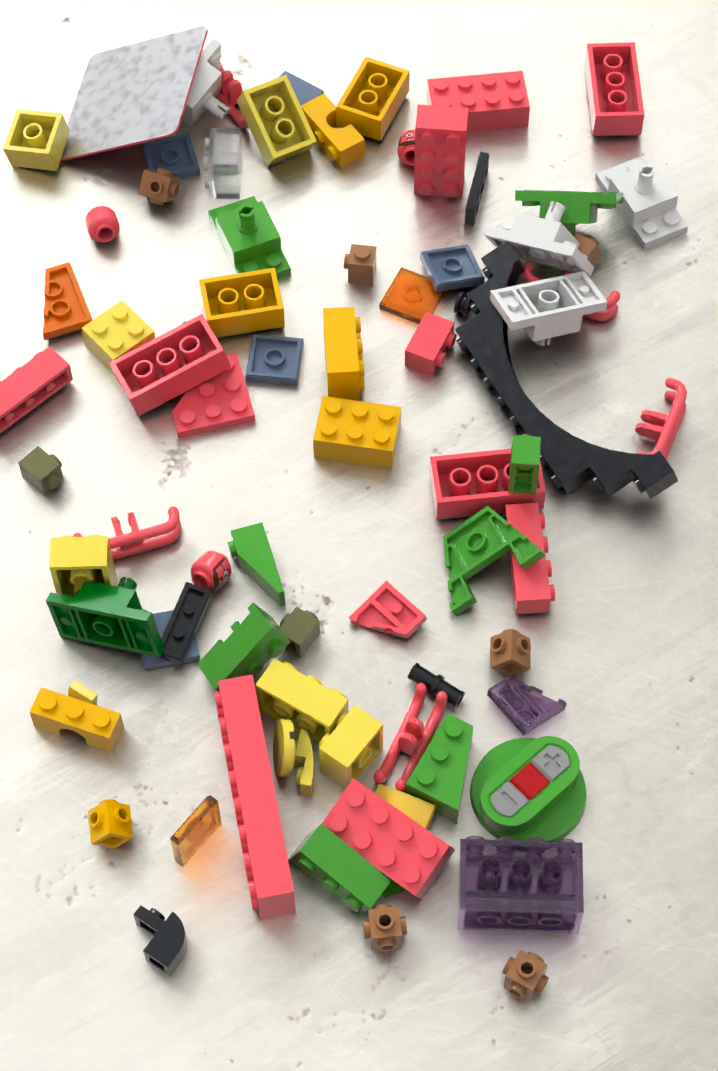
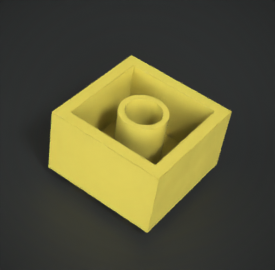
M17 109L3 150L11 166L57 171L70 129L62 113Z
M123 300L81 328L85 347L114 376L115 374L109 362L155 339L154 330Z
M355 705L349 713L344 712L340 716L335 730L331 734L327 733L321 739L318 746L320 772L344 789L347 788L353 778L358 780L383 749V724Z

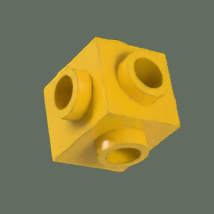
M106 799L88 811L91 844L115 849L133 838L130 805L118 803L114 799Z

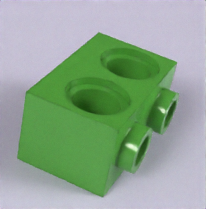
M528 434L513 435L508 493L536 494L540 466L541 437Z

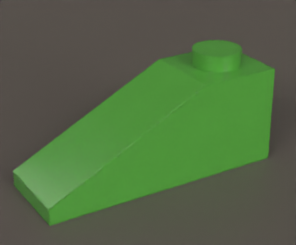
M263 523L231 530L232 541L227 542L231 558L236 557L239 567L280 606L286 605L284 589Z

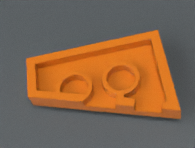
M70 262L45 269L44 340L81 329L92 321V317Z

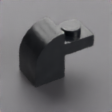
M140 905L133 914L136 925L154 936L143 950L145 959L171 977L183 961L187 951V938L183 923L173 911L164 921L165 917L154 908L148 910Z

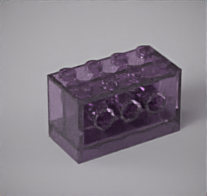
M469 836L466 839H460L457 929L579 933L584 914L583 843L575 842L572 839L548 842L541 838L518 841L511 837L487 840L480 836Z

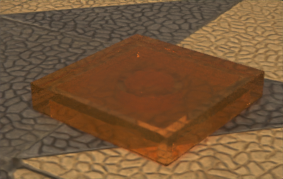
M401 267L382 298L379 309L420 324L426 312L434 313L446 291L436 292L429 277Z
M211 795L202 801L170 837L175 861L182 867L188 863L222 824L218 800Z

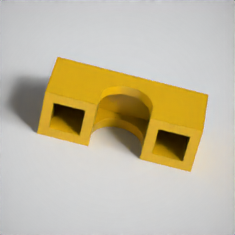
M325 94L301 105L317 141L316 144L318 146L321 145L325 149L331 161H335L342 168L365 156V139L352 124L340 129L333 128L336 126V106Z
M42 687L29 711L34 727L61 735L63 729H69L83 736L88 745L112 753L124 730L121 713Z

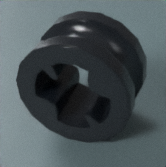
M463 291L457 297L454 313L462 312L463 316L467 317L471 311L469 304L472 301Z

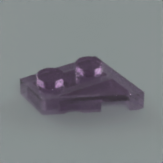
M509 676L489 688L487 696L523 736L565 710L567 705L560 698L557 702L542 695L543 690L534 686H528L513 676Z

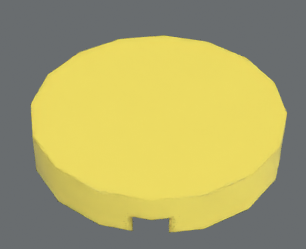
M279 718L275 726L273 763L277 777H289L294 767L296 745L289 733L294 732V725L290 719Z

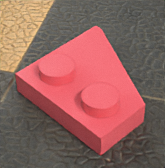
M386 580L349 617V620L358 626L408 639L427 618L424 613Z

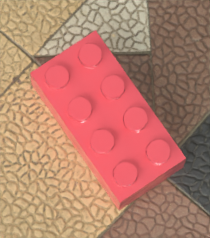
M635 42L587 44L585 72L593 136L641 135L644 108Z
M523 71L427 79V105L468 108L467 132L528 127L530 104Z
M418 104L415 126L414 194L463 197L468 108Z
M202 314L109 362L138 417L231 368L224 349Z
M511 449L430 457L429 476L436 520L473 516L486 506H489L496 513H504L505 505L538 503L539 509H544L546 489L541 463L536 494L508 493Z
M354 778L322 822L325 827L375 868L420 899L424 897L455 851L453 847Z

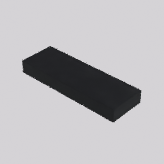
M480 152L465 208L464 224H475L489 169V153Z
M189 582L185 583L161 637L164 651L159 658L180 666L182 665L211 599V590Z

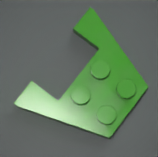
M486 506L443 536L446 567L449 569L450 578L447 582L452 602H450L451 611L457 616L477 602L467 580L510 550L514 552L520 566L524 569H527L546 556L539 547L489 506Z

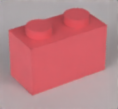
M426 312L405 349V366L433 376L436 369L443 366L447 349L452 348L456 341L457 334L454 333V322Z

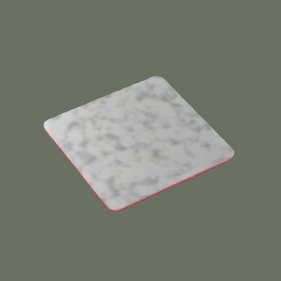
M200 26L94 54L88 61L67 123L70 133L60 161L174 135L178 131L207 37V28Z

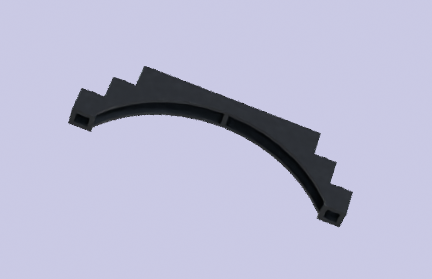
M507 241L483 256L481 260L485 268L482 269V272L488 280L468 293L472 301L469 307L475 316L455 329L459 336L456 342L463 353L469 351L472 356L469 361L476 372L482 370L485 375L482 380L490 391L496 390L498 395L495 399L503 410L508 408L512 413L508 417L516 429L521 427L525 434L541 437L540 463L544 469L549 467L552 471L549 477L557 489L563 487L566 493L569 494L591 479L598 491L604 489L607 495L611 496L633 481L641 494L646 492L650 499L678 482L674 470L660 451L655 454H634L610 450L588 443L554 424L532 403L521 388L512 366L508 343V325L490 300L491 290L515 286L519 275L525 270L519 257Z

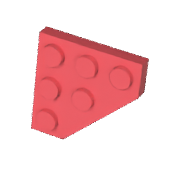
M237 353L226 355L231 366L230 369L188 390L175 406L172 416L178 438L255 421V414Z

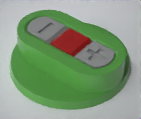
M544 736L537 739H513L491 749L479 762L470 784L471 805L481 825L498 840L521 848L545 847L569 835L580 822L587 800L586 785L580 770L579 757L573 746L561 738Z

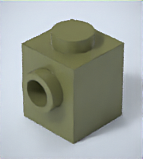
M39 446L18 462L22 477L43 495L49 490L55 489L63 479L62 463L53 454L48 455Z
M297 606L291 614L287 613L283 617L279 625L291 642L286 646V649L300 658L320 634V620H318L317 616L311 611H303Z

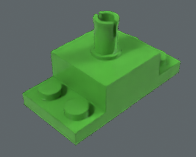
M524 189L515 190V201H522V206H540L539 218H545L551 201H554L555 205L556 202L561 203L566 209L560 222L575 236L576 225L596 223L598 209L616 208V204L623 203V193Z
M255 196L208 211L209 219L236 274L275 268L277 279L291 275V268L281 250V237L263 201L257 202Z

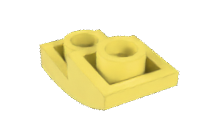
M301 729L299 738H294L296 745L295 767H298L296 784L300 785L301 796L312 797L314 789L313 750L307 730Z
M378 783L375 794L428 830L437 808L436 805Z

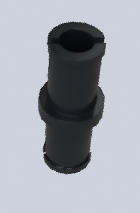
M418 663L412 667L408 674V679L413 680L417 684H425L428 694L431 696L437 695L440 691L446 692L448 696L447 702L455 708L460 704L465 695L464 691L446 682L444 676L440 674L435 675Z

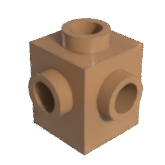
M158 167L157 170H143L138 194L149 197L150 202L158 205L174 201L180 190V185L178 184L179 177L171 175V170Z
M507 629L500 634L490 637V668L507 677L530 670V638L514 629Z
M380 904L373 909H368V920L363 921L364 939H370L371 951H391L396 948H402V935H407L406 917H400L398 906L392 907L389 904Z
M520 950L515 959L513 957L508 959L502 971L506 975L504 988L513 996L531 1002L536 992L539 994L543 992L549 980V977L545 975L547 964L543 963L544 960L539 955L533 952L525 953Z

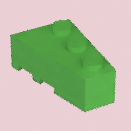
M252 603L247 608L250 614L241 624L239 621H235L230 627L233 630L232 634L224 642L218 640L197 664L218 692L220 691L219 680L258 674L263 669L265 663L271 658L281 655L285 651L286 646L291 643L275 620L255 603Z
M447 714L406 782V794L436 805V814L457 824L472 744L473 726Z
M322 823L307 834L288 859L290 865L342 899L351 910L355 912L360 911L362 914L372 908L391 882L388 877Z

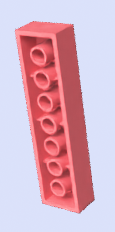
M253 674L219 680L220 691L214 692L252 909L259 910L260 920L296 913L294 889Z

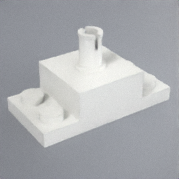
M215 38L209 42L201 53L182 116V121L190 127L196 123L206 109L221 121L225 119L224 115L227 117L231 110L230 107L216 99L221 92L222 72L219 69L221 67L220 58L222 54L221 43Z
M637 157L596 173L595 181L603 192L623 193V203L616 204L615 209L643 249L687 233L688 225L676 210L678 195L654 161L643 164L641 159Z
M554 201L550 202L545 218L517 212L510 229L505 226H498V228L488 226L484 234L496 248L507 241L520 260L573 273L585 271L590 277L594 270V266L587 260L588 257L578 250L580 243L560 222L566 207L556 202V205Z
M585 271L491 290L490 292L491 302L511 331L524 328L531 340L539 346H545V339L546 345H549L552 337L579 332L583 315L604 311L607 308V300Z

